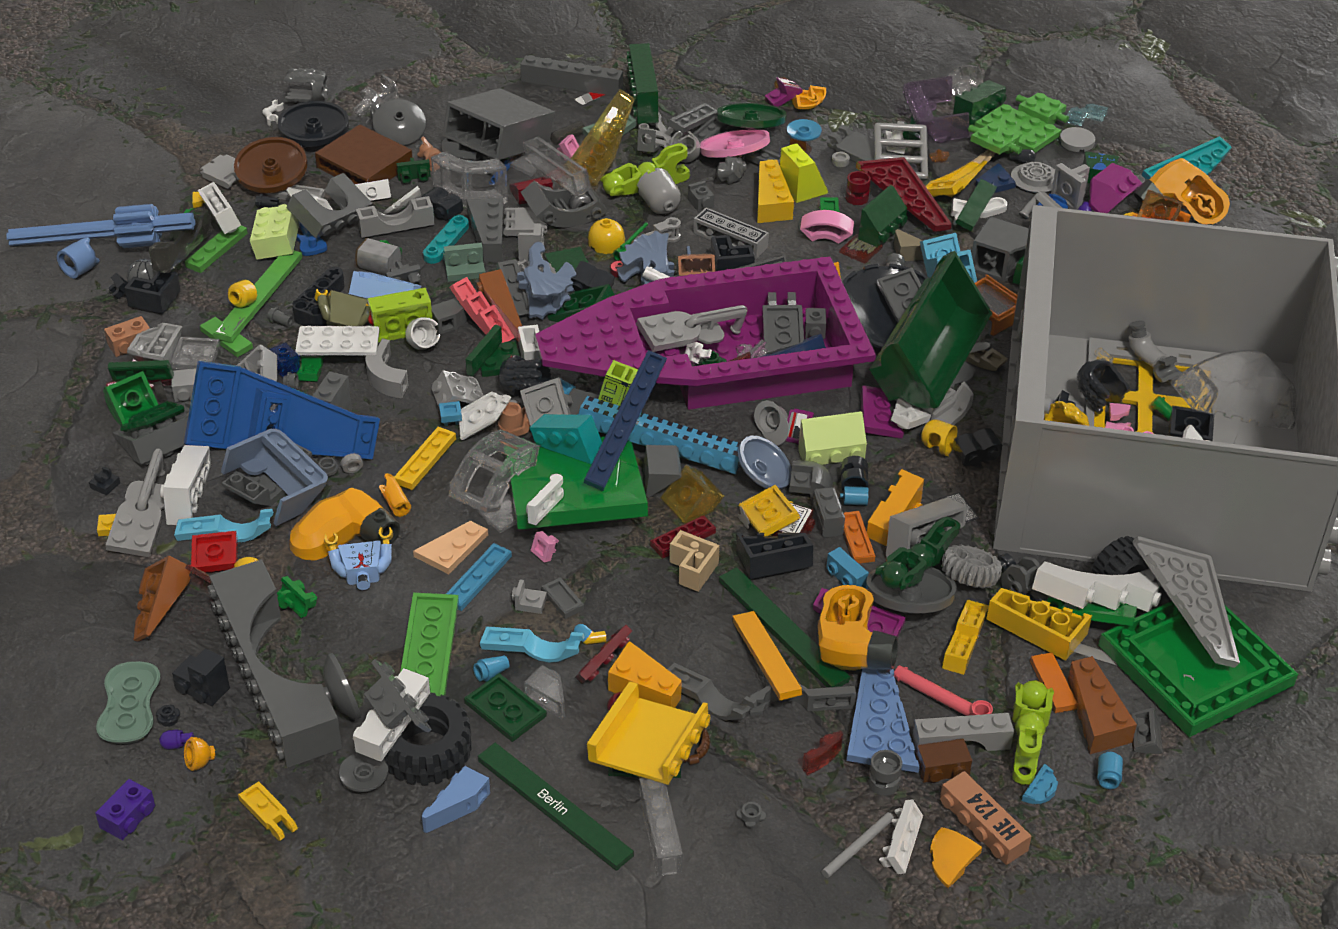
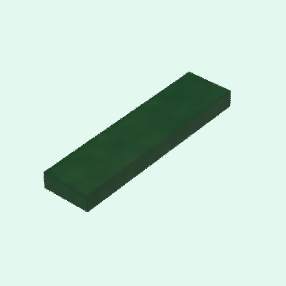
M981 179L955 223L972 231L997 187Z

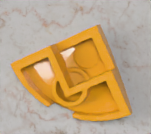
M810 85L808 90H803L802 93L791 99L796 109L816 107L823 102L826 96V88Z
M941 827L935 834L930 848V853L932 854L933 852L934 861L931 864L933 871L938 879L949 888L964 874L965 868L981 854L982 847L956 831Z

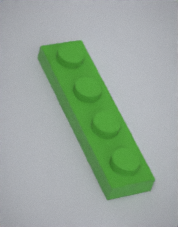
M239 226L236 231L226 234L220 231L185 261L186 268L202 273L247 235V228Z

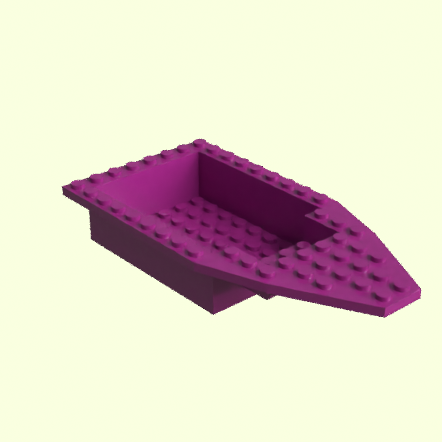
M831 257L803 259L800 261L658 279L606 298L535 334L543 366L605 377L613 360L639 369L647 351H652L636 325L638 318L675 311L692 315L744 305L747 308V314L739 334L731 331L730 326L735 322V319L718 322L724 332L722 341L712 344L696 341L703 344L702 349H710L717 352L727 362L692 367L688 354H685L687 345L654 352L667 358L656 383L679 385L688 410L851 387L854 364L873 362L876 358V354ZM768 292H776V305H787L788 292L796 293V305H802L804 340L807 339L805 338L806 308H826L825 339H823L826 348L763 356L765 355L763 305H768Z

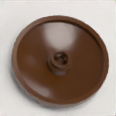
M268 137L245 146L235 158L234 171L239 183L248 190L258 193H274L283 191L299 182L304 176L308 164L305 151L297 142L282 137Z

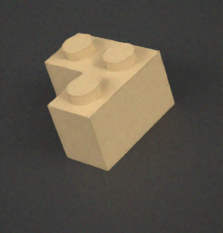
M680 530L670 543V563L679 566V584L699 592L719 564L720 545Z

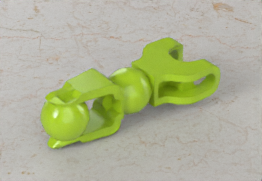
M682 143L665 147L659 156L653 158L652 163L643 162L638 168L632 163H627L614 169L611 173L601 177L604 191L610 196L639 193V188L637 187L639 179L646 172L648 174L654 172L655 168H662L668 171L675 184L688 180L690 178V170L683 164L677 165L680 161L687 158V147Z
M1037 680L1028 681L1024 684L1018 682L1015 685L1012 720L1016 723L1015 729L1018 739L1012 777L1015 782L1026 785L1031 784L1036 775L1042 737L1049 724L1054 695L1052 688L1047 689L1043 683ZM1019 768H1029L1030 774H1021Z

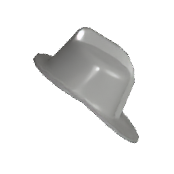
M769 400L762 401L757 405L754 412L755 423L766 439L773 442L776 446L781 445L785 442L789 433L788 414L785 409Z

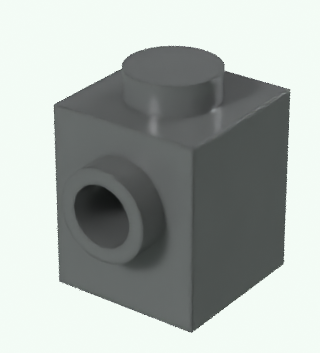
M806 308L805 338L822 334L823 339H825L826 308Z

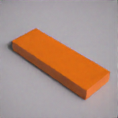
M845 512L843 535L851 557L858 564L875 562L876 556L860 512Z
M1053 652L1031 656L1030 663L1039 681L1047 689L1052 688L1054 690L1052 699L1054 713L1076 710L1078 703Z

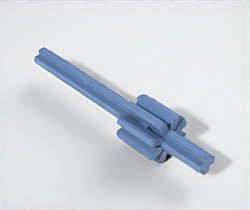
M153 204L122 206L115 209L116 214H113V220L8 229L7 240H9L10 246L81 240L85 237L90 239L117 237L118 245L123 248L154 246L160 243L159 238L162 237V232L194 230L195 219L193 218V213L158 216L159 211Z

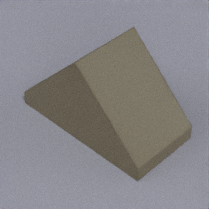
M897 229L894 238L896 253L902 255L905 261L924 260L920 241L923 240Z

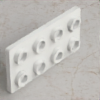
M301 326L297 339L296 355H376L380 330L378 326Z

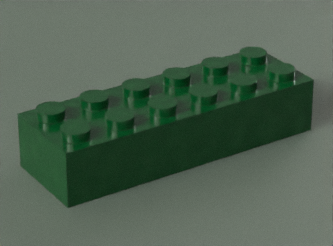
M629 44V51H626L633 116L637 117L638 124L659 123L658 88L650 44Z

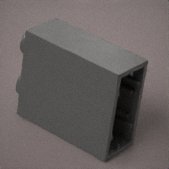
M498 88L447 102L442 136L494 159L501 160L539 148V144L542 142L550 143L555 111Z

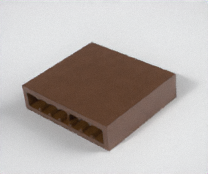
M361 124L315 152L317 168L334 177L344 173L354 184L386 179L389 181L398 175L397 163L410 162V158H413L411 149Z

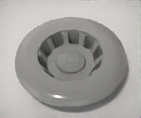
M1029 162L1015 167L1011 172V177L1015 180L1016 186L1022 190L1032 193L1040 191L1046 193L1052 191L1055 169L1044 163Z

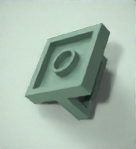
M482 243L444 247L443 259L448 282L462 280L466 277L468 279L479 278V274L485 273Z

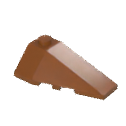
M502 270L479 274V282L476 283L477 291L482 292L490 306L495 305L512 334L519 342L518 327H522Z

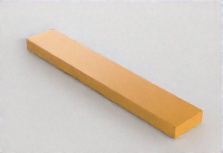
M751 611L734 615L733 623L779 700L802 695L801 686L755 612Z

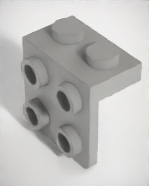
M442 370L437 380L432 384V391L438 407L439 403L456 401L471 404L484 396L477 379L472 376H463L456 372Z

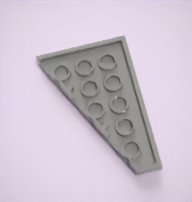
M1137 536L1133 540V545L1215 663L1235 668L1240 661L1212 557Z

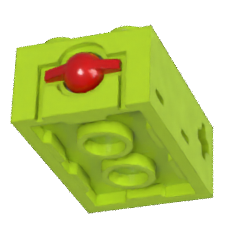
M426 288L368 298V322L371 326L379 327L378 343L382 339L395 340L405 338V331L412 320L417 318L432 319L431 300Z

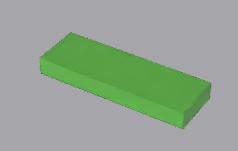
M217 317L200 325L201 332L236 357L253 349L252 343L240 334H238L233 342L215 339L213 332L222 323Z

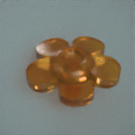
M938 149L935 153H930L929 158L934 162L939 160L945 161L950 154L948 151L943 152Z

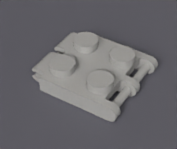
M227 154L225 156L219 155L211 160L213 163L209 162L201 167L200 170L202 171L200 173L203 178L229 189L232 183L237 181L234 171L235 158Z
M530 207L504 209L506 218L504 219L505 228L503 234L505 236H518V233H533L534 224H542L544 233H547V224L539 220Z

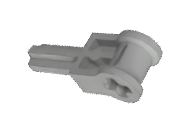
M675 217L667 218L665 221L655 224L654 231L656 230L661 234L668 233L667 243L677 242L680 239L679 227L681 226V221ZM651 231V232L646 233V234H644V235L649 236V235L653 234L654 231Z

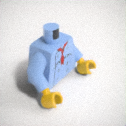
M382 527L379 529V535L383 540V544L380 541L338 545L339 549H336L337 534L333 533L335 539L333 542H329L325 534L324 543L330 548L328 554L332 569L340 577L346 578L347 584H357V588L360 590L368 589L370 583L380 580V574L384 573L391 563L392 544H389V540L393 537L392 529L389 527L390 533L387 536L382 535Z

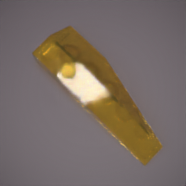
M619 89L566 164L562 175L573 182L583 177L589 185L596 186L615 159L635 98Z

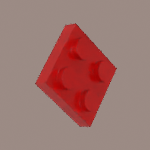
M228 531L192 535V573L234 568L238 553L237 532Z

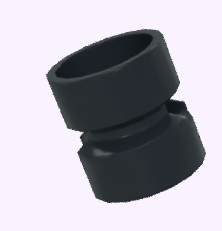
M860 456L845 458L841 463L842 490L844 491V487H868L867 460Z

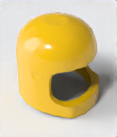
M937 419L930 420L923 427L921 439L926 447L939 446L940 454L949 456L958 430L955 425Z

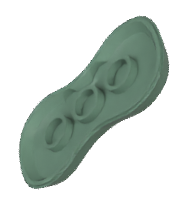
M140 661L126 662L116 665L107 673L104 685L108 701L96 724L97 733L102 739L116 744H128L140 741L148 734L153 725L150 698L160 681V672L154 664Z

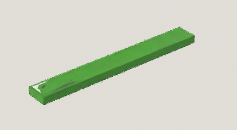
M293 251V254L278 256L254 284L257 290L255 302L242 308L235 306L213 332L214 338L233 342L300 262L302 252Z

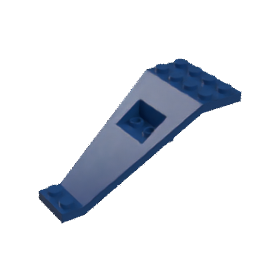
M198 361L184 443L187 445L227 449L229 446L266 431L267 426L272 424V429L281 430L294 443L311 451L312 455L345 457L348 454L356 453L361 458L373 459L380 418L355 414L240 366ZM276 404V408L270 410L271 405Z

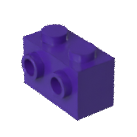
M128 779L95 813L99 828L123 841L129 833L136 829L145 816H148L153 811L155 802L152 791Z

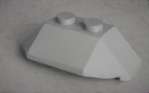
M161 323L155 328H149L138 333L128 347L127 353L137 361L169 360L171 364L177 353L182 326Z

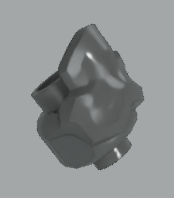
M727 156L725 162H720L718 165V178L720 181L726 180L728 184L739 181L743 176V172H746V162L742 161L739 156Z

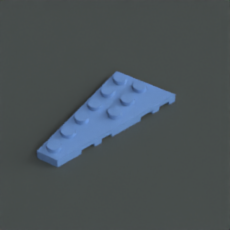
M862 669L847 761L871 765V758L874 753L879 750H892L901 757L903 762L902 770L918 773L919 764L915 757L914 745L911 742L904 707L900 701L898 685H896L894 670L890 669L887 673H880L877 669Z

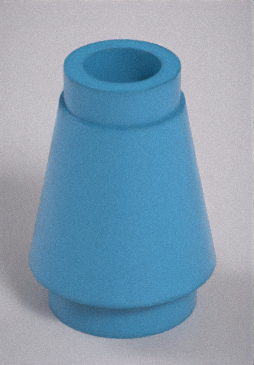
M505 655L479 659L473 666L474 674L479 681H488L498 673L508 669L509 661Z

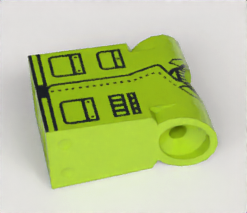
M613 360L606 373L598 399L621 406L638 369Z

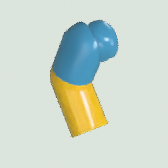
M577 624L574 628V632L584 633V639L582 640L584 644L606 642L605 631L593 632L584 624Z

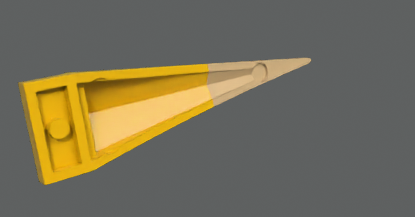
M988 149L961 168L930 181L925 187L932 197L946 195L952 198L968 185L996 153Z

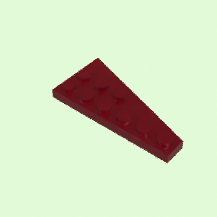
M905 157L858 161L855 168L869 174L871 181L882 190H885L890 185L894 186L906 205L907 210L934 232L951 229L952 223Z

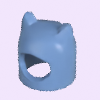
M88 237L72 243L57 253V261L60 268L70 278L79 277L99 263V258H96L95 251L90 246V238ZM65 255L70 257L75 267H70L65 263Z

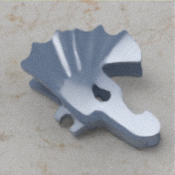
M655 230L649 236L642 234L632 244H626V251L619 253L621 262L624 264L622 267L617 268L621 281L626 282L634 274L640 273L642 285L653 282L642 277L647 266L653 267L652 269L670 277L674 276V263L669 262L667 259L669 234H661Z
M536 242L529 248L528 267L524 271L517 273L516 279L517 281L519 280L518 288L525 289L529 318L539 317L543 320L546 314H556V311L562 307L563 303L570 300L568 293L574 291L571 278L576 276V272L571 264L565 262L557 273H552L549 263L543 260L541 253L545 252L543 243ZM540 266L544 268L543 272L540 271Z

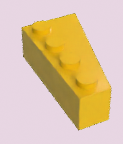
M778 160L760 161L757 223L793 220L794 200Z
M1001 588L989 602L986 619L1050 653L1053 652L1054 655L1066 661L1088 634L1092 615L1084 613L1081 616L1072 613V609L1066 607L1063 610L1050 606V602L1043 600L1035 602L1030 600V596Z

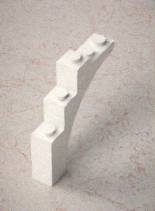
M1044 562L1037 569L1032 589L1082 609L1088 602H1095L1116 611L1121 604L1124 605L1126 603L1149 612L1153 606L1158 605L1161 599V594L1158 592L1162 585L1150 568L1126 575H1102L1080 572Z

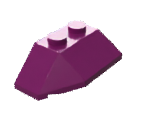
M1111 163L1091 179L1089 206L1095 212L1109 213L1135 192L1142 182L1131 170Z

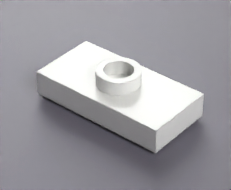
M388 179L355 184L370 201L391 198Z

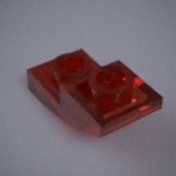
M841 730L820 738L819 748L811 749L804 753L802 769L806 775H810L823 768L837 756L842 749L843 733Z

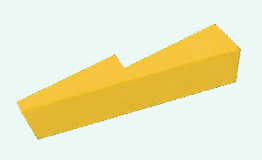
M967 599L958 619L954 635L945 652L942 669L962 675L965 674L989 605Z

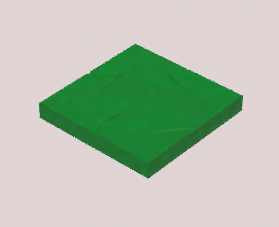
M630 441L627 442L604 491L584 483V479L592 464L540 447L536 443L505 446L506 463L518 529L648 516V502L632 442ZM551 475H562L563 484L561 488L564 490L563 498L537 525L528 523V514L526 513L528 502L550 482Z
M1173 601L1136 617L1133 626L1119 625L1102 633L1098 646L1188 737L1294 686L1298 673L1226 605L1225 609L1240 661L1235 668L1214 662ZM1184 675H1190L1194 678V680L1187 676L1184 677Z

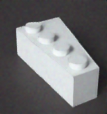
M184 445L181 453L177 455L176 462L172 464L171 472L167 474L166 482L164 485H161L160 495L164 498L167 525H177L178 519L193 518L192 513L197 512L198 497L202 496L203 483H206L211 467L209 446Z

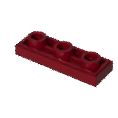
M703 515L650 540V546L663 559L670 555V543L680 530L705 539L716 533V527Z

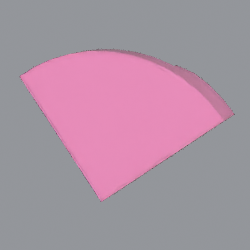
M1110 403V421H1118L1120 417L1128 416L1131 405Z

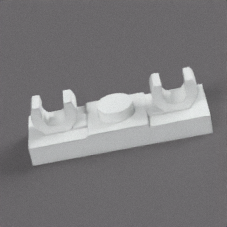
M913 799L905 800L903 808L895 810L898 819H892V823L895 826L892 834L893 840L891 846H886L882 849L887 857L879 859L883 867L893 866L897 874L906 873L923 818Z

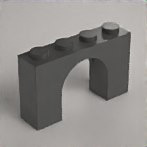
M342 173L331 178L325 189V192L339 205L341 210H330L323 207L306 189L293 194L286 208L315 238H318L322 235H328L333 230H340L344 225L353 224L357 220L356 209L370 207L373 203Z

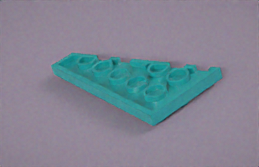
M1219 136L1143 170L1142 176L1145 179H1150L1160 168L1180 158L1187 160L1209 175L1227 156L1232 147ZM1168 199L1177 209L1179 208L1173 199Z

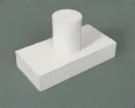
M885 131L884 139L904 140L903 131ZM886 146V149L890 152L904 154L906 147Z

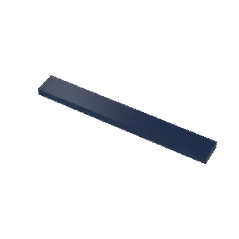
M650 350L647 351L584 479L585 484L604 491L667 361L666 357Z

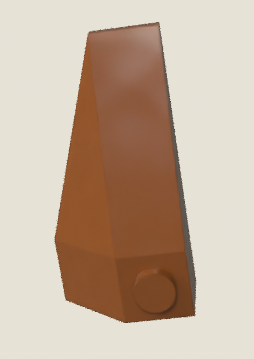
M167 556L145 568L139 587L142 601L138 602L137 609L141 610V613L135 621L134 641L138 642L150 636L188 585L191 566L171 556Z

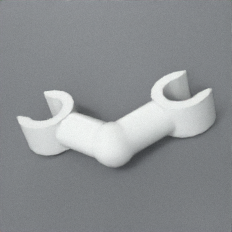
M278 99L272 101L271 106L263 109V114L266 116L269 126H271V121H275L278 124V116L272 113L284 109L283 103L278 104Z

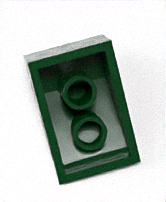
M609 284L568 293L570 300L565 301L562 307L556 311V314L550 313L548 319L560 322L615 294Z

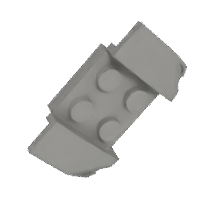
M962 382L957 391L949 388L938 408L922 409L932 414L931 420L937 419L955 425L972 406L973 393L968 385Z

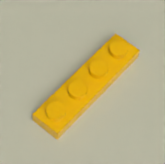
M437 427L394 476L398 484L413 490L456 440V433Z

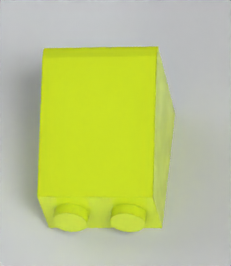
M798 144L781 148L780 168L792 198L796 203L828 194L827 187L815 162Z

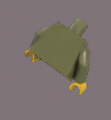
M316 289L314 298L318 301L319 309L323 319L327 321V326H364L368 322V299L332 290L327 296V290H324V293H320Z

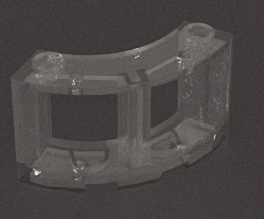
M447 151L431 157L433 188L439 186L449 193L456 194L462 199L464 207H467L466 199L497 198L503 199V204L508 203L506 166L498 158L485 161H469L457 158ZM450 170L461 173L462 188L451 183ZM494 172L495 189L473 191L472 174Z
M504 430L488 434L470 449L460 463L454 478L450 482L448 496L484 513L500 511L505 494L510 487L508 482L514 475L519 476L530 467L536 466L539 445ZM497 452L508 455L504 462L490 456ZM479 467L494 473L483 498L468 492L469 484Z

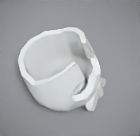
M430 318L412 320L405 331L408 343L418 350L432 347L441 336L436 335L437 330L434 327L438 323Z

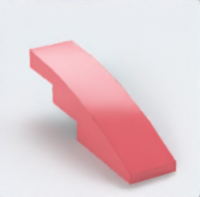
M468 277L449 287L465 311L485 334L496 324L502 326L501 343L509 342L515 338L495 305L490 306L482 292H476Z

